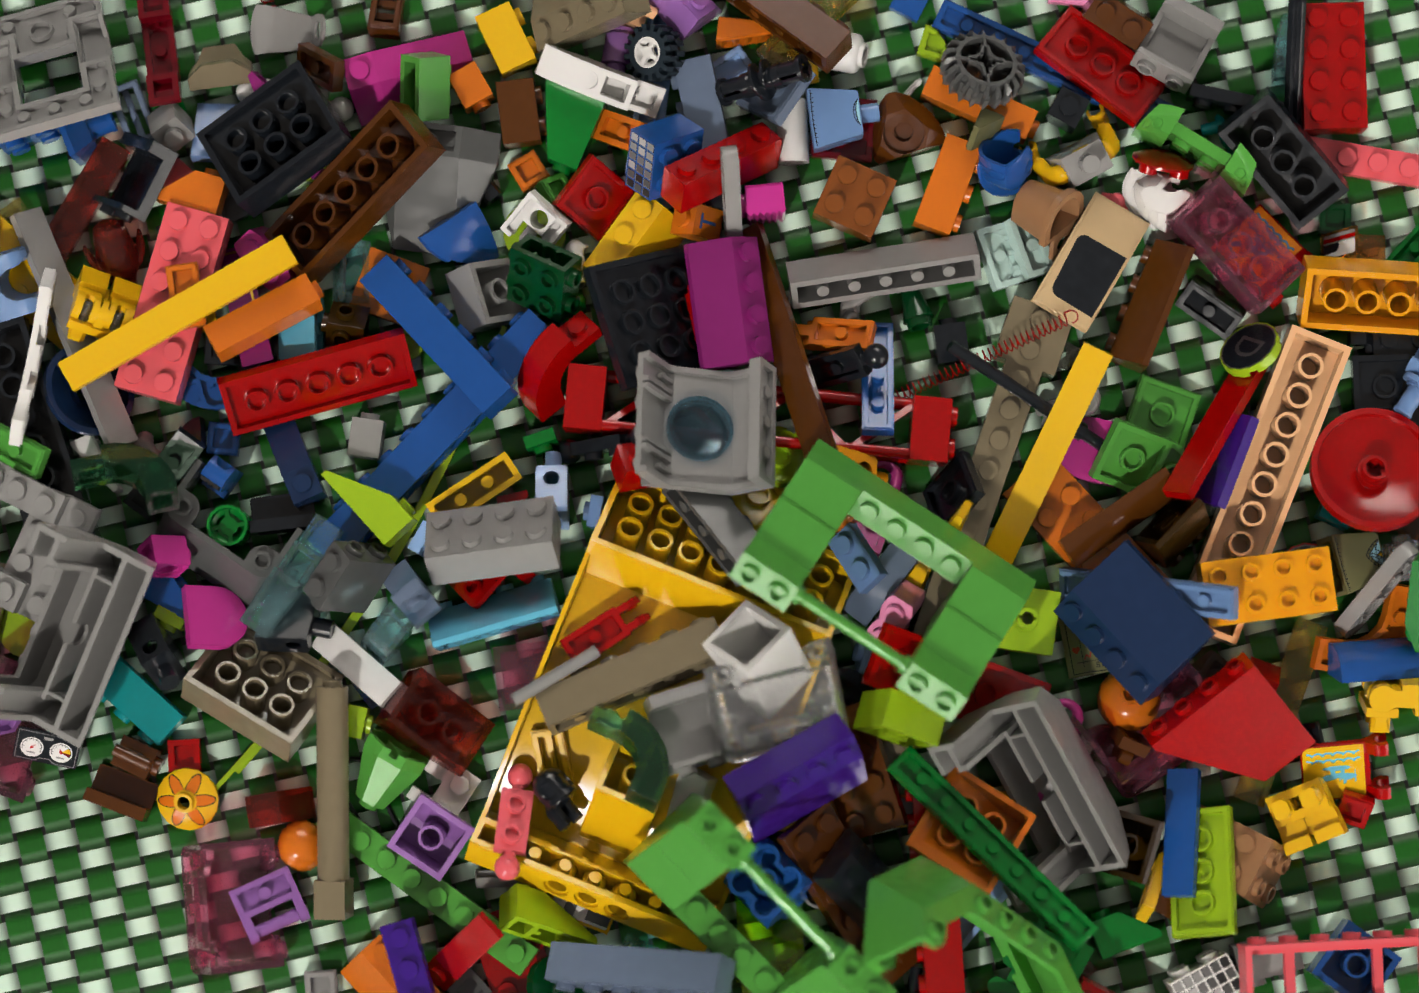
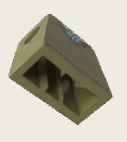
M1375 532L1333 534L1316 540L1318 547L1329 546L1336 598L1363 588L1395 550L1391 543L1380 545L1378 535Z

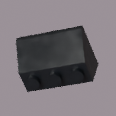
M847 828L814 873L812 879L865 932L868 881L890 869L851 828Z

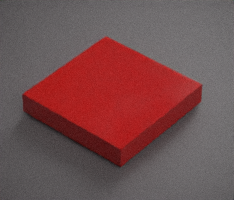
M588 154L552 202V205L599 243L632 198L635 191L626 186L625 181L596 156Z

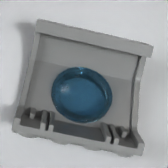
M650 350L638 353V366L636 367V377L638 380L637 396L635 397L637 415L634 428L636 448L633 466L635 473L641 477V486L729 496L775 488L777 368L761 356L749 359V368L719 371L670 365Z

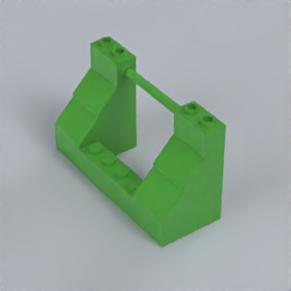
M821 439L817 440L729 574L730 578L782 612H785L791 602L796 605L800 602L801 605L894 666L899 667L897 671L901 673V676L895 686L950 722H952L968 700L978 678L1024 607L1037 582ZM847 514L955 584L933 615L911 657L907 655L904 658L903 655L810 594L805 593L807 588L802 586Z
M692 792L623 860L640 880L712 953H721L736 961L734 976L751 993H897L880 974L874 973L862 965V955L851 944L828 931L824 933L756 864L750 856L756 847L709 799ZM736 868L740 871L744 869L815 944L782 976L699 890L701 891L727 870L733 872Z

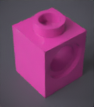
M150 534L137 548L140 555L157 563L152 578H178L191 565V551L187 547L186 536Z

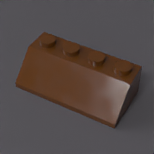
M1155 239L1151 246L1145 245L1139 262L1144 264L1140 275L1134 273L1127 289L1128 292L1132 293L1128 304H1121L1115 319L1120 322L1116 334L1110 332L1104 346V350L1109 351L1108 353L1113 355L1111 362L1138 373H1142L1148 367L1195 248L1160 239Z

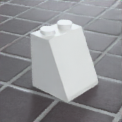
M747 599L702 644L703 648L745 702L768 718L813 673L792 629Z

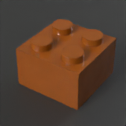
M839 155L814 209L812 218L870 243L895 189L897 180Z

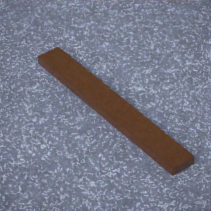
M756 222L742 230L743 237H757L773 349V363L777 368V376L804 458L807 457L818 439L838 450L764 226Z

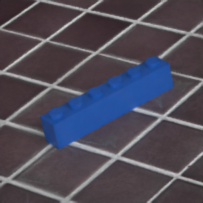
M386 255L359 281L475 406L492 420L519 394L512 387L516 381L503 368L497 371L491 365L495 359L483 346H480L478 349L470 342L474 338L473 335L462 324L456 327L449 320L453 314L441 302L435 305L429 299L433 293L421 280L416 284L409 277L412 270L400 258L397 261H393Z

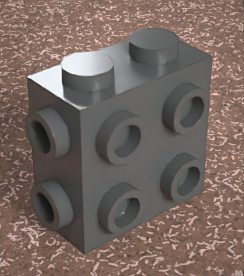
M334 540L327 548L316 569L311 573L303 591L310 598L311 604L319 611L365 613L396 564L387 554V549L377 542L365 543L354 540Z

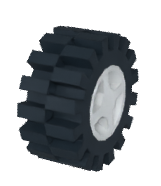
M642 24V27L633 29L635 34H629L627 37L631 44L625 43L624 49L629 50V54H624V60H630L631 63L626 66L628 70H634L632 75L640 78L639 80L656 82L668 81L672 79L671 76H676L679 71L675 67H682L684 63L679 60V57H685V51H680L679 47L684 46L683 40H676L680 34L677 31H672V27L662 24Z

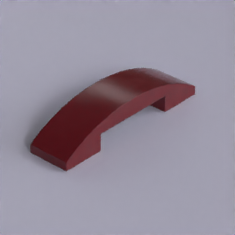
M137 0L147 69L146 83L149 106L155 107L182 102L180 67L170 0Z

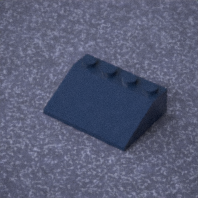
M1128 539L1086 576L1054 610L1058 617L1140 705L1157 697L1216 634Z

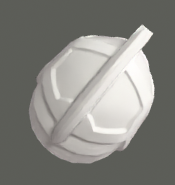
M1134 167L1128 171L1122 185V195L1128 210L1150 223V228H1158L1164 233H1168L1172 229L1176 213L1186 208L1196 197V193L1189 188L1176 190L1172 187L1173 183L1180 185V179L1161 172H1157L1156 175L1144 174L1139 172L1138 169L1135 170Z

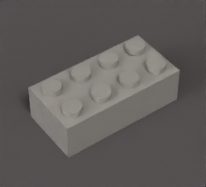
M540 497L427 513L424 561L432 585L560 569L561 521L554 497Z

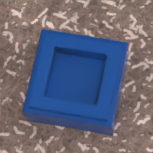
M209 422L206 453L239 457L241 435L233 436L230 423Z

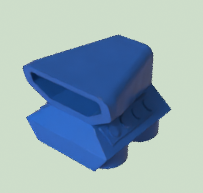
M768 836L755 846L756 849L750 856L800 907L807 900L808 895L806 892L813 882L785 854L781 845L777 841L773 842ZM736 868L733 872L730 871L726 875L723 883L767 929L781 918H789L784 910L744 869L740 871Z

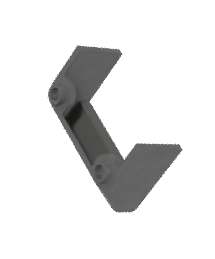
M197 459L169 499L155 535L186 536L187 547L191 551V565L188 567L214 586L232 591L241 599L245 606L258 605L267 595L270 583L276 582L308 533L297 527L280 553L269 546L260 545L254 547L244 560L192 525L200 512V503L196 496L192 494V491L201 480L199 476L206 466L204 462Z

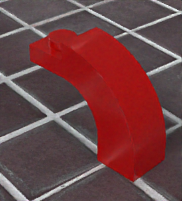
M581 310L559 328L554 323L550 324L531 345L520 367L518 375L520 398L524 406L542 423L565 405V398L561 391V379L569 363L603 335L600 328Z

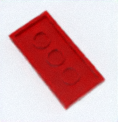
M1072 5L1069 6L1033 51V54L1132 128L1137 125L1167 88L1163 82L1152 76L1141 74L1134 66L1130 65L1135 52L1117 38L1084 18L1082 13Z

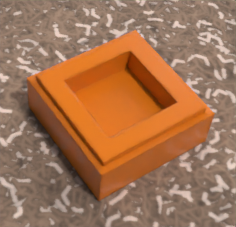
M534 149L507 165L523 194L534 188L539 181L550 177Z

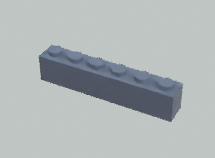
M551 941L544 979L556 984L555 989L570 993L575 992V988H584L583 991L586 993H603V990H610L611 993H731L736 961L721 953Z

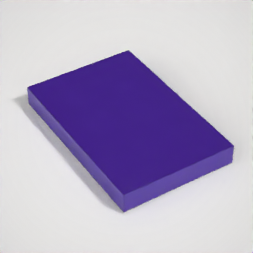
M1241 414L1196 493L1195 498H1200L1205 505L1226 509L1257 429L1259 419Z

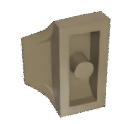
M235 43L203 47L196 64L189 71L188 83L190 91L250 83L248 75L251 71H254L253 63L241 53Z

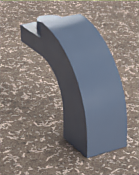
M890 543L879 557L888 575L867 594H859L855 588L843 606L845 612L865 627L880 610L891 592L898 587L918 561L893 543Z
M405 559L392 569L383 583L392 595L390 598L416 629L443 610L435 596Z

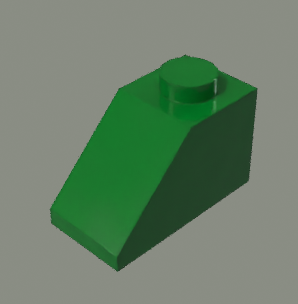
M1109 907L1091 914V921L1099 928L1091 937L1101 959H1106L1163 936L1160 929L1116 910L1110 912Z

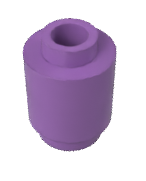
M621 25L606 33L601 63L624 73L625 70H628L626 65L631 62L630 60H624V54H629V50L624 49L625 43L631 44L627 37L629 34H635L633 28Z

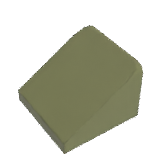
M987 108L981 109L967 142V150L972 151L978 148L982 141L991 139L998 133L1005 119L1004 116Z

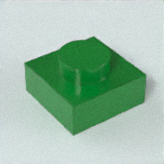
M553 427L522 437L529 456L533 454L536 457L543 456V453L554 451L553 447L559 445Z

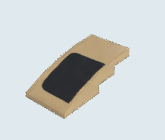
M1095 192L1049 268L1031 302L1056 317L1059 315L1064 322L1066 320L1063 313L1071 309L1075 310L1079 318L1073 324L1072 322L1077 319V314L1074 311L1065 313L1068 324L1086 334L1150 223L1100 193Z

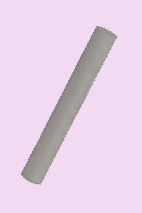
M594 645L512 693L510 696L515 705L518 706L600 657L597 648Z

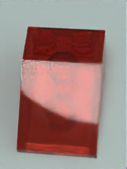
M422 667L409 670L401 681L403 684L386 703L374 723L399 742L460 777L495 724Z

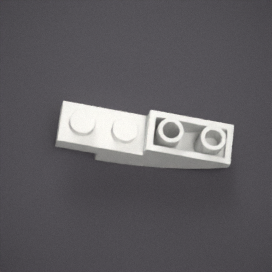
M545 43L535 70V74L578 93L626 111L629 109L656 119L667 90L664 86L650 81L639 80L640 78H636L633 75L607 67L604 63Z

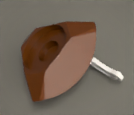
M921 78L916 79L903 94L891 92L882 99L879 105L880 122H874L872 155L878 164L904 159L944 143L945 133L937 119L925 106L910 97L922 84L923 80Z

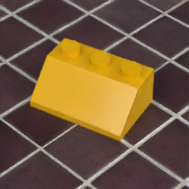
M635 192L584 262L583 269L593 265L677 247L684 238L670 234L673 214L655 199L649 201Z

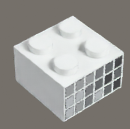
M1212 948L1196 955L1197 962L1190 966L1182 963L1167 972L1169 977L1162 980L1169 993H1236L1240 991L1239 974L1228 954L1220 950H1213Z

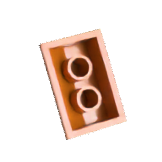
M382 934L378 935L340 971L358 993H398ZM433 983L436 993H446L440 986Z

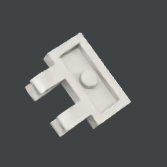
M431 758L424 770L442 781L437 791L431 797L413 785L406 797L416 802L421 793L458 816L481 782V779L457 763H454L449 770Z

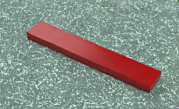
M1257 370L1250 372L1251 376L1245 378L1234 377L1228 374L1164 485L1162 491L1166 497L1185 500L1194 499L1266 370L1260 373Z

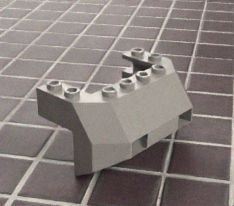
M38 522L36 528L31 533L26 553L48 557L46 564L56 568L55 578L49 592L43 599V607L36 623L31 628L30 638L24 652L19 657L15 674H0V720L32 721L74 746L81 748L148 589L157 563L125 546L79 528Z
M1041 686L1010 693L964 715L941 735L938 746L927 748L942 776L947 775L955 767H957L959 773L969 771L985 755L987 756L1009 798L1037 815L1028 833L1039 852L1029 861L1061 892L1080 874L1126 867L1130 850L1120 810L1063 704ZM1039 791L1044 795L1041 801L1038 797ZM1005 885L1002 886L1017 913L1031 911Z

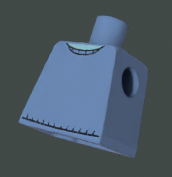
M806 89L805 95L813 153H819L860 140L864 134L862 124L880 122L878 103L860 105L858 90Z

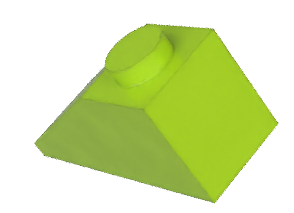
M327 470L321 474L385 546L391 548L418 523L413 516L416 510L404 497L399 501L390 494Z
M516 883L500 896L499 929L501 931L547 947L551 946V941L597 944V938L543 891L531 888L527 884Z

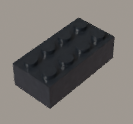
M1268 86L1218 126V135L1233 153L1240 143L1248 150L1257 163L1253 174L1254 178L1298 230L1349 191L1348 181Z

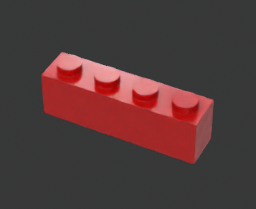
M760 122L664 167L660 196L681 214L721 195L720 147L737 146L740 165V185L777 169L782 138L766 124Z

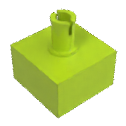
M1033 588L1027 602L997 649L1051 657L1053 655L1058 615L1054 610L1060 604L1062 592Z
M894 688L862 692L853 729L907 748L909 745L913 748L936 747L939 745L945 718L899 688L898 690Z

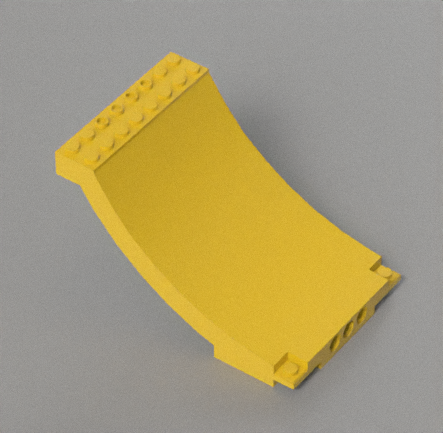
M615 482L589 540L586 553L534 680L570 659L559 643L560 640L613 606L616 608L634 596H637L641 602L634 609L620 615L624 623L627 625L635 620L636 617L645 613H649L652 619L632 631L629 637L581 668L590 669L599 665L608 656H620L628 653L633 646L639 643L647 642L649 644L660 639V636L667 631H680L689 627L692 621L701 617L710 618L714 616L719 627L747 599L792 629L813 672L770 718L763 715L776 746L790 739L835 626L801 605L800 602L797 605L791 602L785 612H782L743 585L736 587L663 495V488L649 487L619 492ZM827 545L802 586L807 588L805 593L810 594L841 614L852 586V581L830 546ZM709 670L651 694L654 695L709 678L713 689L708 695L725 745H733L735 751L727 758L728 762L721 766L709 768L708 764L698 768L718 778L709 800L750 841L751 835L722 776L754 758L745 760ZM535 695L526 700L464 858V860L494 871L496 860L503 854L493 852L502 787L512 788L507 779L508 770L518 763L530 767L533 773V780L525 788L528 791H533L534 779L539 774L530 731L534 728L543 729L547 725ZM646 696L564 731L575 786L577 787L571 800L581 811L583 817L576 823L570 822L571 825L565 831L560 832L546 816L544 805L534 794L525 856L515 855V858L520 863V872L514 880L689 951L705 952L707 947L623 862L666 819L678 779V774L669 777L667 775L643 707V702L648 697ZM554 735L553 741L559 769L564 772L557 737ZM545 736L540 737L547 769L551 768ZM730 870L725 871L701 891L699 890L720 913L730 891L723 883Z

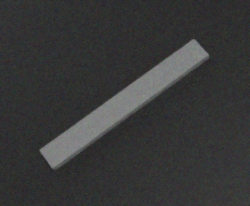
M41 206L15 213L9 218L20 245L26 249L27 261L38 288L45 267L56 269L55 291L49 314L66 355L69 357L97 341V339L86 334L83 342H76L67 337L68 327L66 325L73 301L74 284ZM110 372L81 388L107 451L138 440L118 389L114 386V380Z

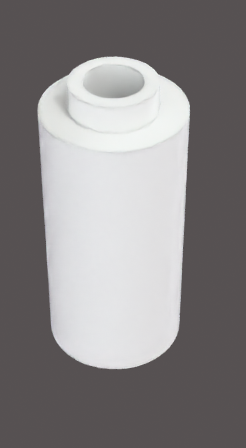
M800 98L782 126L776 125L777 135L782 138L779 165L796 166L810 163L807 99Z

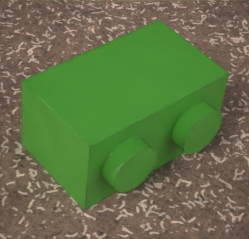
M432 51L401 54L400 103L408 104L421 121L449 119L451 105L450 75L452 72L450 56Z

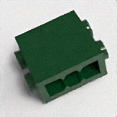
M530 233L520 241L515 242L508 253L510 266L506 278V284L508 285L507 299L548 319L561 323L570 314H574L580 304L578 294L579 284L583 278V272L581 271L582 257Z

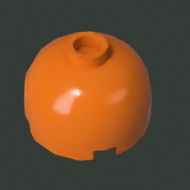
M1111 673L1100 684L1097 694L1098 711L1103 719L1112 728L1119 726L1130 731H1139L1149 725L1156 718L1161 704L1159 694L1157 697L1140 705Z

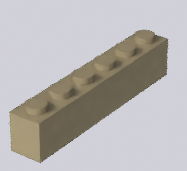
M714 616L698 618L692 621L689 627L680 631H667L660 636V639L649 644L647 642L639 643L633 646L630 652L623 655L608 656L599 665L590 669L580 668L571 673L570 677L558 681L536 694L535 697L552 735L559 734L716 667L717 664L702 646L706 639L718 628Z

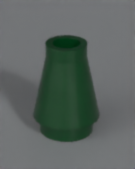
M921 290L901 292L903 324L907 325L908 331H920L932 326L931 318L934 315Z

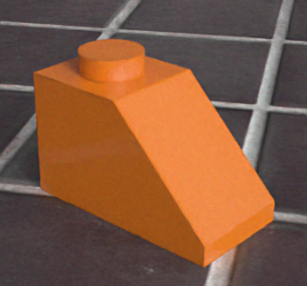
M205 168L204 172L195 170L162 188L156 201L167 205V202L221 216L229 189L217 170Z

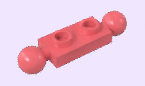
M522 763L515 764L508 770L507 779L512 788L502 787L493 852L503 853L496 860L494 871L500 879L505 881L513 880L520 872V863L515 858V855L525 856L534 791L525 790L533 780V773L529 766Z

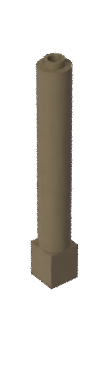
M341 679L322 680V686H316L317 880L313 881L314 920H347L354 916V877H350L348 686L342 685Z

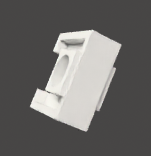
M534 189L525 196L500 229L510 237L525 222L528 226L519 236V241L530 233L534 236L539 234L542 237L541 239L555 245L572 222ZM538 210L546 213L548 217L546 226L538 222Z

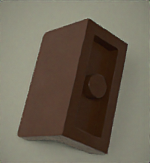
M100 764L92 786L86 788L82 799L138 821L146 822L157 797L159 785L109 765Z

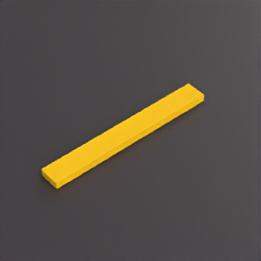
M281 234L58 362V365L70 387L76 392L299 263Z
M1085 341L985 546L1010 564H1013L1113 357L1112 354Z

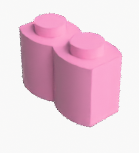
M903 580L884 601L879 615L869 626L867 632L878 638L883 622L907 630L911 619L924 602L925 591L908 580Z

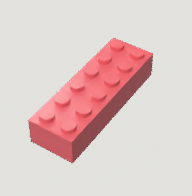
M167 202L133 319L170 299L165 266L197 261L201 280L221 269L234 225L230 219ZM203 327L184 329L118 368L114 386L120 390L181 406Z

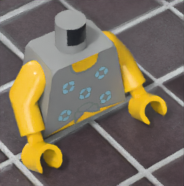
M1098 104L1101 110L1095 115H1091L1089 110L1086 111L1092 127L1097 129V132H1093L1045 159L1040 158L1036 142L1029 141V146L1033 153L1032 169L1044 183L1057 188H1074L1114 166L1111 159L1120 151V142L1109 123L1110 119L1103 105Z

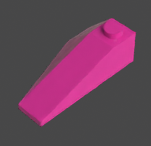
M464 30L344 59L345 78L361 127H365L390 100L400 102L401 54L432 51L449 55L452 68L451 73L473 62Z

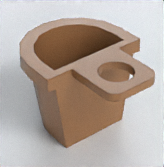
M1031 179L1016 194L1012 206L1011 220L1037 238L1039 245L1046 247L1050 244L1049 259L1054 261L1073 230V224L1079 220L1084 211V196L1075 188L1063 190ZM1064 237L1062 245L1057 249L1060 240Z

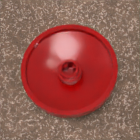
M1381 408L1352 410L1331 421L1317 438L1309 463L1311 484L1323 507L1340 522L1355 529L1369 532L1396 530L1419 517V426L1399 413Z

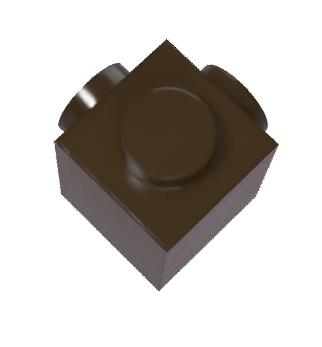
M333 301L330 312H324L321 322V331L326 332L325 345L335 346L367 337L370 307Z

